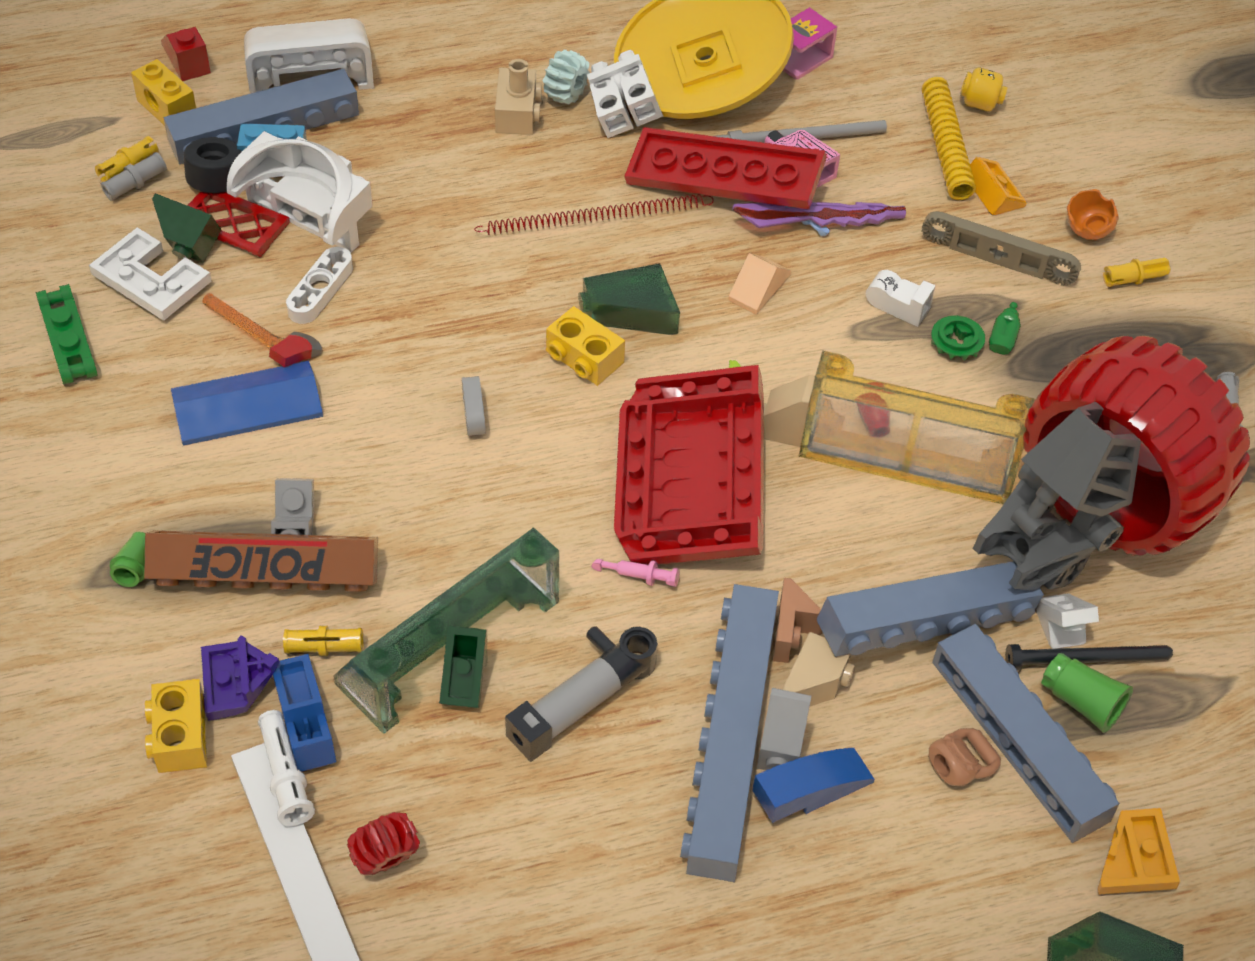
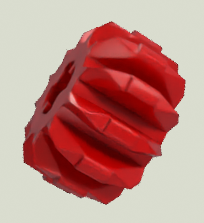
M392 812L386 816L381 815L378 819L369 821L368 824L357 828L356 832L349 836L347 840L349 856L361 875H375L381 871L385 872L393 866H398L399 863L409 859L410 855L417 852L420 844L417 836L418 832L413 821L409 820L406 813Z

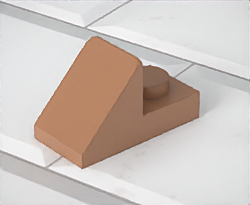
M784 578L773 658V661L783 663L789 662L791 649H798L800 633L809 634V632L817 635L822 634V630L816 620L821 611L820 607L791 578Z

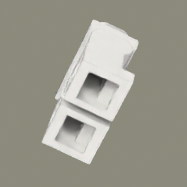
M632 50L621 53L618 57L619 62L609 66L607 62L602 61L591 66V73L587 74L597 116L607 138L633 129L624 100L627 102L637 127L663 117L639 54L635 55Z

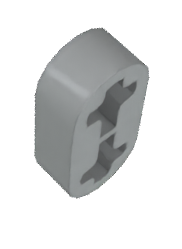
M479 376L462 377L467 435H484L486 431Z

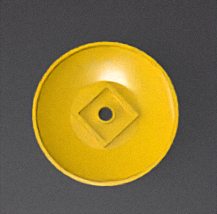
M652 0L638 11L623 29L615 47L614 63L619 62L618 57L625 51L632 50L635 55L639 54L664 117L693 119L714 116L749 102L765 91L778 78L791 56L794 41L793 27L789 13L780 0ZM704 56H712L707 60H700Z

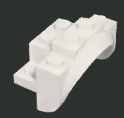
M264 131L236 157L227 178L228 194L237 197L246 189L248 201L288 216L290 223L322 238L324 242L332 246L336 245L346 248L350 253L359 246L357 221L372 207L370 182L352 173L351 161L337 155L330 149L307 141L299 136L296 139H282ZM284 176L278 183L271 179Z

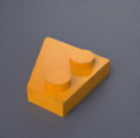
M1161 808L1122 810L1115 826L1099 881L1098 894L1177 889L1180 879Z

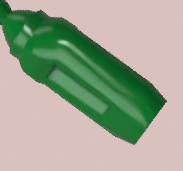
M1011 302L1010 307L1004 309L995 319L989 338V348L995 353L1009 354L1015 346L1021 327L1019 313L1016 310L1018 307L1016 302Z

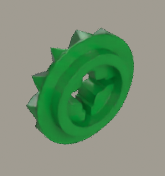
M953 315L941 318L934 324L931 331V344L937 346L938 354L947 353L950 360L955 356H959L963 361L968 356L977 357L985 344V333L982 327L974 320L964 316ZM953 332L959 340H963L962 344L958 343L956 339H952Z

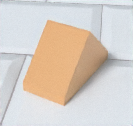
M749 253L729 294L728 300L757 315L791 275V270L763 256Z

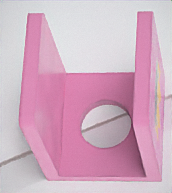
M810 7L791 18L794 34L793 48L783 71L796 80L832 59L834 54L837 26Z

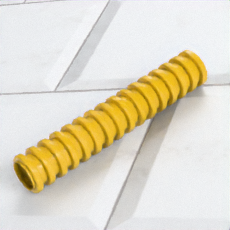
M932 77L923 83L921 91L949 196L954 200H964L971 197L976 191L973 173L948 82L942 77Z

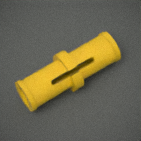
M146 136L143 140L129 148L122 147L116 152L115 156L101 164H97L95 172L97 176L104 173L105 176L100 180L105 182L123 172L125 166L129 164L134 166L153 155V153H159V148L156 143L149 147V144L154 140L150 136Z
M327 625L319 626L316 630L285 629L283 634L285 654L318 652L319 656H328L329 652L360 653L363 652L364 647L362 628L329 629Z

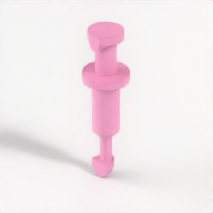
M596 559L591 565L596 571H601L603 567L616 570L619 575L645 579L647 585L650 586L654 585L655 580L666 581V584L676 587L680 575L678 568H673L672 571L658 569L657 561H651L649 565L624 560L617 564L603 561V559Z

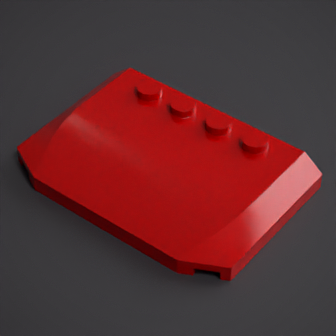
M759 365L639 378L635 383L636 391L630 400L624 401L619 413L614 531L630 561L649 565L651 561H657V564L761 555L764 546V392Z

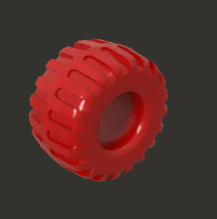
M1130 336L1112 338L1107 342L1094 346L1069 362L1034 400L1033 406L1029 409L1025 419L1026 431L1023 435V446L1028 453L1077 408L1097 402L1104 409L1097 423L1101 429L1109 430L1114 435L1134 434L1142 441L1132 503L1109 513L1123 525L1124 530L1117 541L1108 549L1113 551L1123 549L1126 554L1142 556L1147 553L1158 555L1168 552L1172 548L1179 547L1209 525L1221 513L1240 487L1250 461V455L1247 452L1250 447L1249 431L1247 428L1240 426L1244 415L1238 403H1230L1226 394L1229 392V389L1220 378L1215 382L1204 371L1208 366L1197 357L1189 360L1182 355L1183 349L1169 342L1159 346L1158 340L1149 336H1137L1134 339ZM1060 496L1054 504L1055 511L1063 520H1068L1072 524L1078 510Z

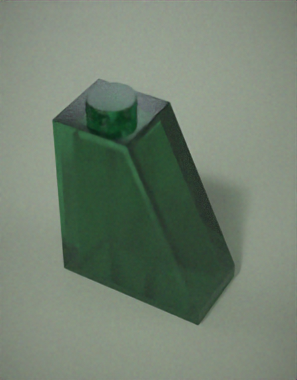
M660 263L583 278V292L578 293L580 309L582 312H587L588 316L603 326L666 335L678 334L680 310Z
M1099 911L1048 937L1047 961H1184V945Z

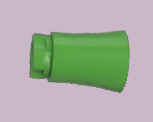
M1059 653L1050 662L1041 681L1044 687L1053 691V695L1088 718L1103 733L1107 732L1119 719L1133 692L1132 686L1112 679L1077 659L1072 660L1063 653Z

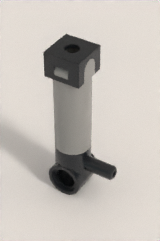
M597 626L591 627L587 631L586 637L602 655L531 705L528 701H525L505 716L506 737L530 762L552 747V739L634 679H644L653 673L656 666L658 643L657 637L652 631L640 626L631 627L623 632L619 643L615 645ZM637 651H638V652H642L643 654H638V655H637V654H633L632 652H637Z

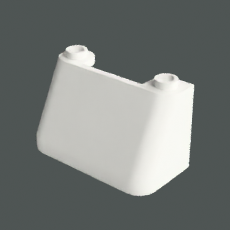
M347 18L256 27L247 31L244 36L245 65L250 94L266 90L272 84H274V87L280 86L279 74L336 68L345 69L347 75L357 82L359 90L374 89L370 45L364 24L357 19Z

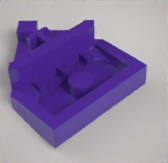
M242 635L237 639L238 641L201 647L205 714L208 721L247 712L280 664L279 658L271 653L265 654L249 644Z

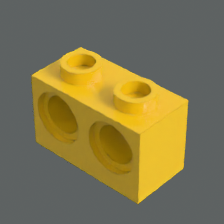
M575 306L546 328V351L557 361L563 362L572 368L578 376L588 379L597 386L624 363L625 340Z
M200 679L151 684V700H145L147 724H152V734L145 735L147 758H154L158 773L207 768L205 702ZM174 707H181L176 711H169ZM175 741H182L176 746H169Z

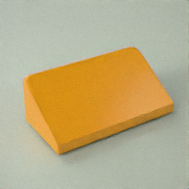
M976 157L971 162L970 166L976 185L975 193L990 214L998 215L1026 206V200L997 161Z

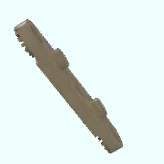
M935 211L929 213L922 225L923 236H927L926 239L928 241L931 239L932 243L950 246L949 249L1040 279L1044 277L1052 282L1056 281V284L1061 283L1064 286L1065 284L1075 283L1081 271L1080 261L1070 253L944 212ZM939 223L938 225L940 226L942 224V228L945 227V231H938L932 225ZM997 245L1002 246L1003 251L998 250ZM1064 264V267H1066L1067 265L1070 272H1063L1056 266Z

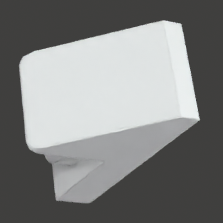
M1069 593L1042 597L1035 608L1048 644L1053 649L1085 644L1086 624L1099 622L1097 606Z

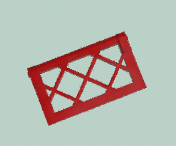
M200 191L187 205L205 213L227 210L228 218L215 221L219 227L232 225L234 233H227L221 230L217 240L248 251L258 257L263 256L272 242L290 223L289 217L240 197H234L227 192L206 193ZM210 199L220 202L205 206ZM235 208L248 214L233 217L231 209ZM263 219L272 223V225L261 227L259 220ZM255 221L256 229L238 232L236 224ZM260 237L255 243L245 240L247 238Z

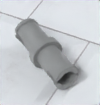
M155 152L134 166L132 164L125 166L123 172L100 183L106 197L113 201L134 187L136 189L143 187L145 181L166 171L167 166L160 154Z

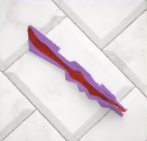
M812 202L810 209L785 208V206L766 203L734 204L732 208L734 212L758 228L812 220L821 227L831 223H836L843 227L848 224L861 226L866 223L880 224L889 219H904L906 216L905 206H887L882 203L856 202L855 205Z

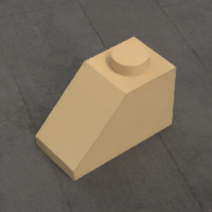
M807 375L770 391L767 404L764 403V439L797 447L802 446L809 420L816 376Z
M809 632L782 690L811 695L810 706L835 699L840 686L847 687L852 678L855 665L850 664L851 654L835 657L825 637Z

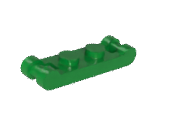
M69 284L59 286L60 290L46 293V290L35 292L63 385L73 383V379L87 375V378L98 376ZM60 303H64V305H65V306H61V307H58V308L51 309V306H53V305H57V304H60Z

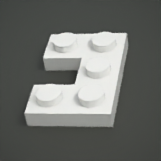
M138 227L89 265L93 276L163 321L211 282L210 272L186 257L163 276L147 268L145 265L161 254L163 248L160 241Z

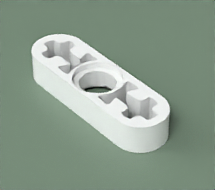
M331 247L325 250L286 300L288 316L293 322L306 324L315 320L346 281L353 270L352 257L349 250L343 247ZM317 281L329 283L328 286L322 289H316L311 286Z

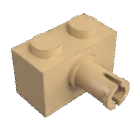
M523 59L512 60L509 62V68H499L495 104V133L533 135L534 122H540V103H536V101L542 100V82H536V69H528L529 65Z

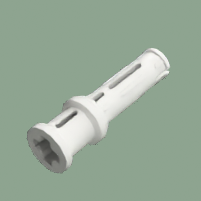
M271 710L261 714L258 720L273 774L270 790L278 800V821L285 826H297L310 820L315 814V808L313 803L307 799L305 792L307 786L306 776L300 770H297L283 720L284 716L278 710Z

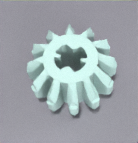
M564 49L562 52L557 51L554 59L551 58L549 60V66L545 69L546 75L543 78V83L545 84L543 87L544 92L556 102L568 105L571 102L575 103L579 95H583L584 87L588 85L589 62L580 53L572 50L567 51Z

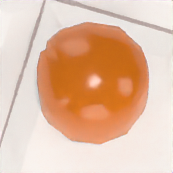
M1098 189L1080 191L1070 199L1067 206L1068 222L1075 234L1087 240H1099L1106 237L1115 229L1119 220L1114 200H1108L1103 197Z

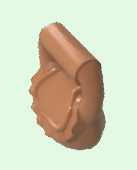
M960 728L946 734L943 738L936 740L929 746V758L937 774L951 786H964L973 779L993 776L1001 766L999 754L983 733L974 728ZM962 739H968L987 766L979 764V760L974 757Z

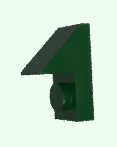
M448 625L439 704L473 708L480 707L484 667L487 666V629Z

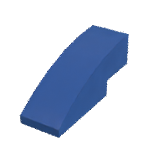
M304 654L280 660V664L273 673V678L297 770L302 772L336 763L332 737L309 655Z
M843 748L801 757L755 775L752 791L771 822L774 823L800 810L808 814L874 783L875 779L855 748Z

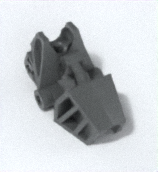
M1097 402L1077 408L1021 459L1025 464L1018 474L1019 479H1021L998 513L979 533L973 546V550L978 554L989 556L1004 555L1011 558L1018 567H1016L1014 575L1009 582L1014 589L1035 591L1042 585L1048 589L1062 588L1069 585L1082 572L1091 553L1096 549L1100 552L1108 549L1117 541L1124 530L1123 525L1109 513L1132 503L1141 441L1134 434L1114 435L1109 430L1101 429L1097 423L1104 409ZM1060 496L1078 510L1070 526L1066 524V520H1059L1051 513L1055 502Z

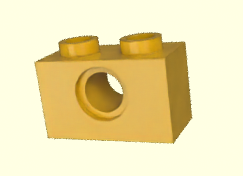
M158 59L131 72L137 101L164 126L163 117L196 108L193 90Z

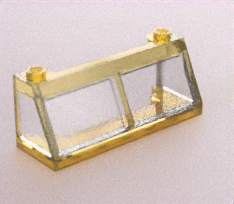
M822 350L814 379L799 457L1004 505L1012 493L1024 448L1023 435L1028 433L1024 425L1029 409L1033 406L1035 398L1018 394H1006L997 400L995 407H990L854 376V365L849 358L841 354Z

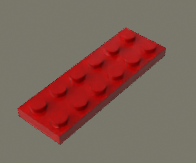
M643 127L624 177L626 184L810 209L827 158L825 150Z

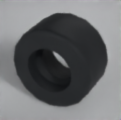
M208 137L193 141L186 146L183 154L187 183L192 188L201 192H227V178L230 168L242 151L237 149L235 142L225 138Z

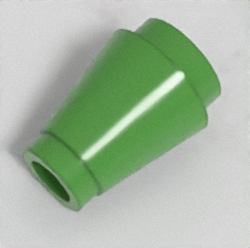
M144 532L133 533L131 538L110 561V576L119 585L134 587L144 580Z

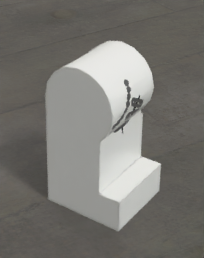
M882 270L878 272L866 290V298L874 307L918 327L931 308L936 285L924 280L921 285H917L908 280L901 279L893 271Z

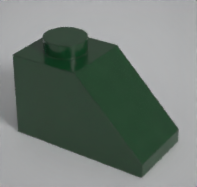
M155 193L152 201L163 236L172 247V253L180 259L186 257L190 260L192 258L203 263L222 229L211 214Z

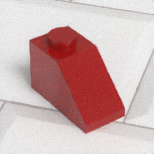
M196 26L167 34L161 40L162 46L180 80L186 81L211 73L206 44Z

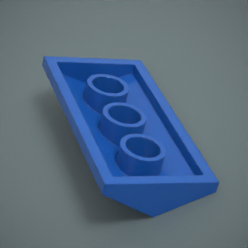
M309 361L295 363L287 367L280 366L171 388L183 446L323 417L316 381Z

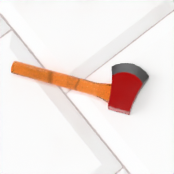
M208 293L203 298L205 306L263 343L270 350L269 357L283 367L311 359L322 353V346L319 341L308 334L292 332L285 339L272 334L213 294Z

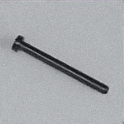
M1008 644L1005 660L1007 663L1012 664L1017 671H1020L1022 665L1050 664L1059 653H1063L1072 660L1077 659L1082 663L1157 661L1172 658L1173 649L1167 645L1021 650L1019 644Z

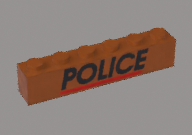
M153 530L145 533L144 579H156V585L177 586L179 585V580H194V586L215 587L217 586V581H232L231 587L254 588L255 582H269L270 589H292V583H307L308 590H330V584H345V591L361 592L367 591L368 585H374L377 582L378 537Z

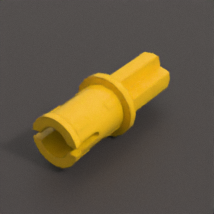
M1165 257L1141 262L1139 259H1132L1130 263L1105 266L1103 278L1107 287L1126 283L1139 285L1145 279L1168 275L1171 268L1169 260Z

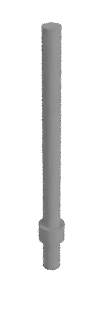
M885 120L781 129L777 131L786 137L798 130H805L815 138L820 139L885 133L887 131V124ZM741 130L728 131L727 135H716V137L764 143L767 135L774 130L742 133Z

